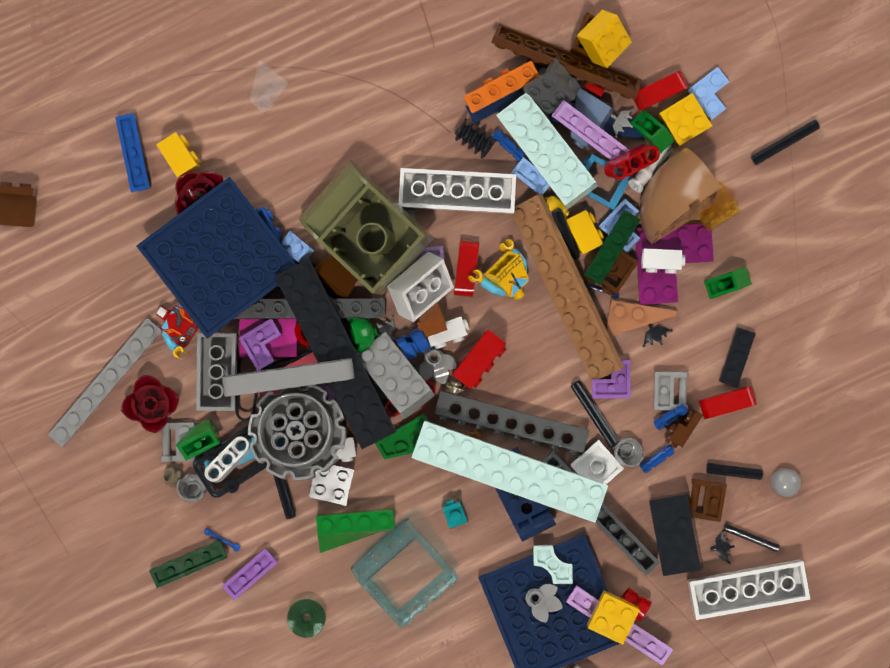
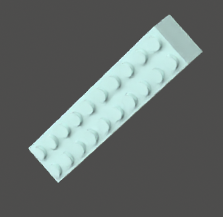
M424 420L411 457L594 523L597 520L608 488L607 484Z

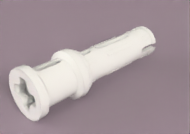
M671 145L660 153V158L657 162L638 171L634 178L629 179L628 184L634 191L638 193L643 191L644 185L652 178L654 172L674 151Z

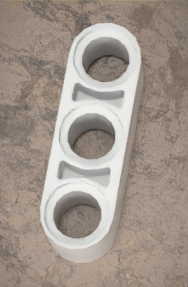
M244 437L235 438L207 466L205 477L214 483L221 482L250 453L251 442ZM241 441L246 442V448L243 451L238 450V444ZM227 455H231L233 458L232 463L226 465L224 462ZM217 468L219 470V475L217 478L213 479L211 477V471Z

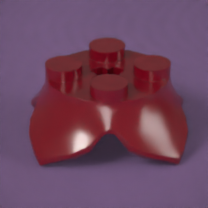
M189 171L182 174L175 185L177 192L175 209L177 215L224 181L223 177L212 171ZM200 191L201 196H194L195 192Z
M143 375L135 382L133 392L123 400L121 412L128 419L140 422L142 428L146 431L157 433L165 427L169 415L177 409L179 397L173 389L163 386L155 377ZM149 398L156 402L154 409L146 405V402H149Z

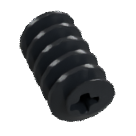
M465 118L455 132V141L462 138L461 145L464 146L469 143L468 150L475 147L474 154L481 151L480 158L483 159L495 142L491 143L492 136L485 138V131L479 134V127L473 130L474 123L466 125L467 119Z

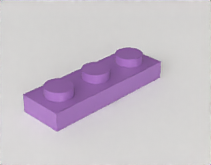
M265 548L224 583L222 587L233 600H236L274 567L278 561Z

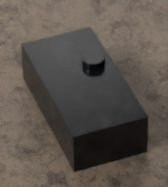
M689 492L651 498L649 504L663 576L702 570L703 563Z

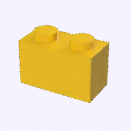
M585 210L566 220L581 255L603 245V234L600 229L596 230L593 224L596 221L591 212L588 213Z

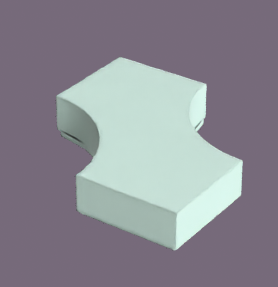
M533 545L534 565L545 568L551 574L553 584H573L572 564L559 560L554 553L553 545Z

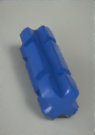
M500 130L493 134L492 138L496 142L499 141L500 145L508 153L513 154L517 161H520L525 156V153L518 149V146L507 136L505 137Z
M680 404L676 409L674 408L662 415V418L659 417L654 420L655 428L661 430L666 427L665 425L668 426L678 420L680 416L683 417L688 413V408L684 404Z
M667 445L663 448V451L660 450L650 457L647 462L644 461L640 464V468L644 473L652 470V467L655 468L665 461L666 457L672 456L675 453L674 449Z

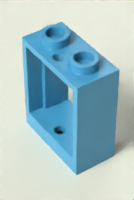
M592 154L590 158L586 156L582 164L589 171L593 162L605 167L607 162ZM616 167L615 170H614L615 174H616L617 171H618V168H617V167ZM630 175L620 181L609 202L592 192L588 193L586 197L613 211L627 188L629 179L633 176Z

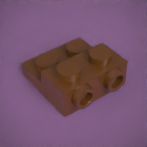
M622 251L603 281L601 290L610 296L612 293L616 295L639 262ZM586 277V280H588L590 283L594 285L596 284L595 282Z
M692 409L691 412L688 411L683 417V425L679 422L671 423L665 432L668 434L665 442L675 448L678 446L683 448L703 414Z

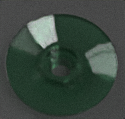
M302 599L295 602L287 615V622L291 631L304 638L317 635L323 629L326 621L322 606L311 599ZM305 614L310 615L309 621L303 619Z

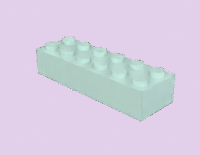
M527 93L496 115L567 209L598 187L594 178Z

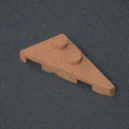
M611 300L606 330L609 336H613L677 316V311Z

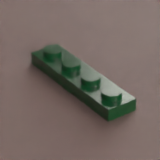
M625 210L622 212L584 274L585 277L600 286L602 285L641 219Z
M217 540L150 569L149 572L158 588L227 559L228 556L221 540Z

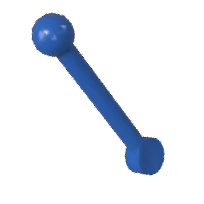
M210 528L204 530L205 535H211L221 540L223 543L231 546L234 551L240 550L239 544H233L213 533Z

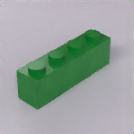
M393 508L316 515L320 553L386 530L395 529Z

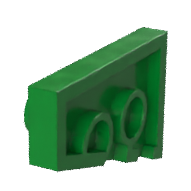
M425 414L396 430V433L375 443L384 460L413 453L424 420L428 421Z

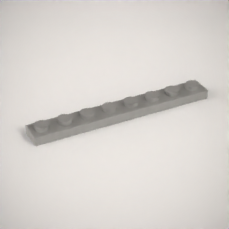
M147 318L48 436L61 447H64L163 330Z

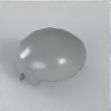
M621 439L614 448L615 459L620 465L625 467L638 466L644 459L642 455L643 447L635 439Z
M779 468L773 472L770 478V487L779 496L792 497L801 488V477L792 469Z
M186 474L178 480L176 490L182 500L188 503H195L205 496L207 489L198 475Z

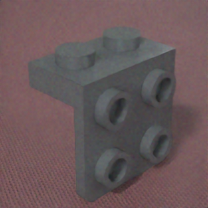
M555 59L550 62L544 74L525 84L523 90L545 114H550L558 108L563 100L567 103L573 101L581 86L566 71L565 67Z

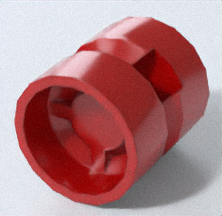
M629 587L621 596L622 599L639 606L640 611L635 619L639 623L648 612L652 602L644 596L638 597V593Z

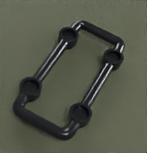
M279 419L278 423L281 426L285 421L284 419ZM248 425L220 444L204 451L193 462L196 474L209 494L214 498L222 497L226 493L237 492L240 484L267 467V462L259 463L236 479H227L224 486L218 490L205 477L201 464L207 460L213 461L219 455V452L224 450L235 438L246 436L248 434Z

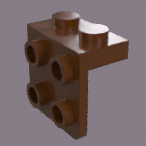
M1 182L0 225L34 226L37 189L31 188L32 184L20 183V187H15L10 182Z

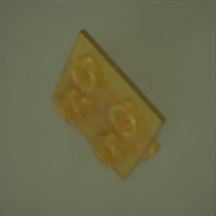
M721 181L719 184L722 188L716 204L698 215V218L708 232L741 213L737 207L736 200L730 197Z

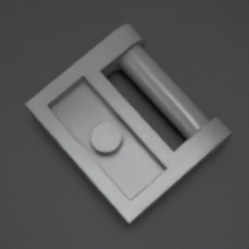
M654 372V410L676 409L680 404H684L688 408L686 394L689 372ZM674 378H679V404H674Z
M195 422L167 423L162 429L163 456H161V462L186 461L177 446L176 455H170V429H175V442L177 444L195 426ZM196 456L187 461H194Z

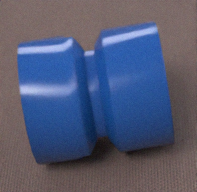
M418 327L410 331L409 336L403 335L396 340L408 361L417 357L418 352L424 353L431 349L422 331H419Z

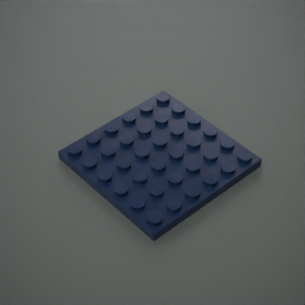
M230 177L136 245L206 339L279 286L275 278L276 275L297 265Z
M585 533L553 546L554 553L559 560L572 564L573 584H553L551 574L545 568L534 565L533 554L478 576L515 668H562L620 644L589 629L587 623L590 618L566 602L576 585L598 600L603 590L608 592ZM544 584H552L558 587L554 596L560 600L562 609L548 612V621L541 622L533 616L532 607L527 604L525 597L530 589H539ZM534 594L531 599L537 601L539 596Z

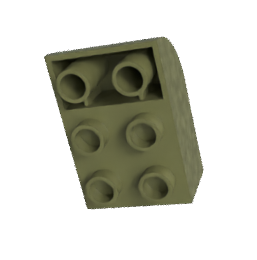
M352 160L342 168L299 217L301 224L313 238L372 294L384 295L388 290L387 285L401 275L434 239L422 225Z

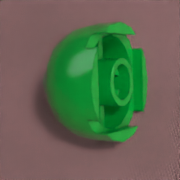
M345 318L344 324H348L346 332L357 354L368 350L377 337L376 327L372 326L366 318Z

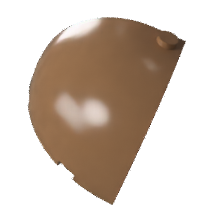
M688 148L671 153L667 157L668 160L655 171L643 191L640 202V221L644 234L651 245L708 210L717 202L722 187L700 158Z

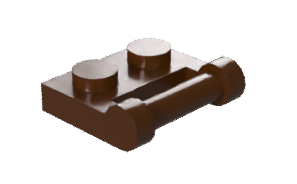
M692 478L691 505L693 517L721 522L727 484ZM705 486L706 491L701 513L697 512L700 487Z

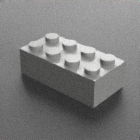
M386 332L374 340L373 345L368 350L358 353L367 373L404 419L435 396L430 387Z
M197 333L196 411H236V396L225 397L222 377L237 374L238 334L215 333L206 339L203 333Z

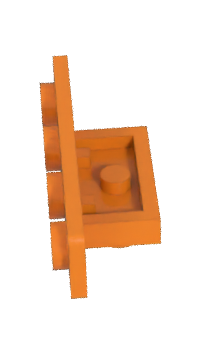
M529 61L513 70L509 67L500 72V77L494 79L492 76L484 80L483 86L464 96L470 111L474 113L539 77L540 75L533 62Z

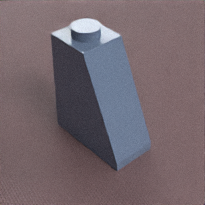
M581 88L579 89L576 96L575 109L603 129L614 109ZM571 131V137L575 139V145L582 149L585 146L589 149L592 147Z

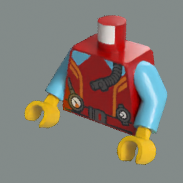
M175 305L171 311L161 306L156 315L164 320L161 326L163 330L162 336L167 346L173 352V355L182 360L180 354L182 352L188 354L183 348L188 346L198 327L181 305Z

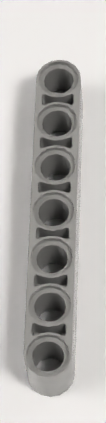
M352 358L227 375L222 377L224 395L228 397L354 379L355 375Z

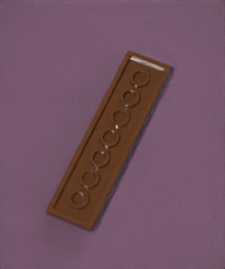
M502 24L498 25L491 41L497 48L511 50L517 56L529 57L535 63L549 65L550 62L557 59L572 77L582 78L588 84L600 85L606 91L620 93L624 98L636 99L641 79L611 67H602L593 63L591 59Z

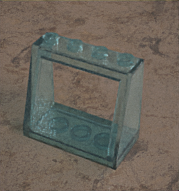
M409 518L350 568L357 582L400 628L408 625L415 615L423 612L431 601L437 600L442 595V592L446 588L452 587L459 578L451 566ZM417 539L444 571L397 610L370 578L411 542Z

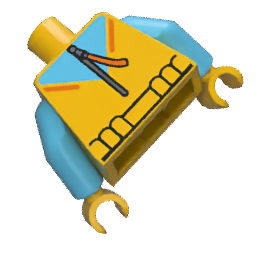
M507 239L505 243L508 247L504 243L499 245L500 250L506 253L484 274L485 278H482V273L479 270H474L472 272L477 275V279L472 276H468V279L471 282H480V286L492 294L500 297H514V299L518 300L524 296L522 287L529 280L527 260L517 249L513 248V241Z

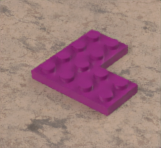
M711 223L682 225L652 245L647 240L642 228L635 229L634 233L640 237V240L635 244L636 261L639 262L637 264L639 305L678 302L676 274L665 273L664 269H657V273L646 272V269L641 268L642 249L682 250V255H685V263L713 262Z

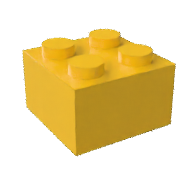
M603 9L577 35L591 61L605 68H608L632 43L618 16Z
M693 93L658 114L659 119L674 138L677 148L712 127Z
M175 132L156 144L177 178L184 173L201 168L198 164L201 162L199 157L193 150L190 152L188 149L190 143L183 134L179 135Z
M603 590L587 623V627L623 645L640 611L639 606Z

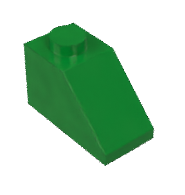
M645 110L630 122L635 130L651 146H656L660 150V153L675 141L667 128Z
M745 266L706 280L704 284L709 298L713 299L750 286L752 282Z
M209 418L192 427L176 446L187 461L220 444L219 432Z

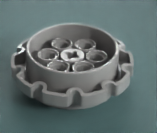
M308 385L305 389L302 386L280 389L277 394L269 391L260 399L256 405L259 408V413L252 414L250 417L248 435L254 437V442L250 443V448L255 459L260 464L267 462L266 471L284 480L289 475H292L295 481H306L315 478L317 470L325 473L337 462L339 457L336 455V451L344 449L347 429L340 426V423L345 420V416L336 400H327L329 393L318 386ZM300 408V415L293 417V410ZM317 416V423L311 426L309 424L310 418ZM284 419V426L277 428V421ZM295 429H297V430L299 429V430L301 431V433H300V434H295V433H294V430H295ZM317 435L319 438L318 442L315 445H311V437ZM285 438V445L278 447V440ZM301 446L303 449L302 453L295 456V448Z

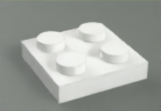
M599 440L570 464L577 474L604 484L610 482L624 469Z

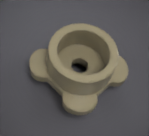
M458 380L447 381V392L461 395L462 391L465 390L462 382Z
M175 467L167 469L163 474V482L167 485L169 484L171 488H175L178 480H180L181 471H177Z

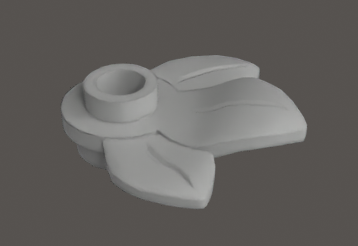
M431 348L425 353V361L420 365L419 372L424 381L433 377L437 382L445 384L449 377L448 370L455 369L457 365L452 356L443 354L440 349ZM432 354H437L438 359L436 361L431 360Z
M544 584L539 589H530L526 594L525 599L527 604L532 607L533 616L541 622L548 621V612L562 609L560 600L554 596L558 589L555 585ZM534 594L539 596L537 601L531 599Z

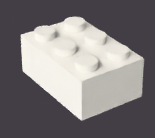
M427 252L387 285L398 315L414 322L450 292L454 286L443 258Z

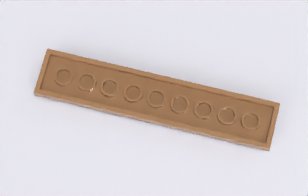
M542 193L515 206L514 214H512L591 382L592 379H600L623 369L624 366Z

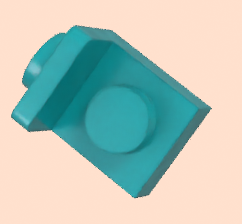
M451 499L444 502L445 506L442 507L450 529L468 522L460 500Z

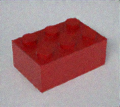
M487 329L452 375L468 388H477L483 380L481 375L484 371L488 373L495 365L492 361L496 356L500 358L507 350L504 346L507 343Z

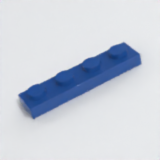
M135 114L115 117L130 191L133 193L151 189Z

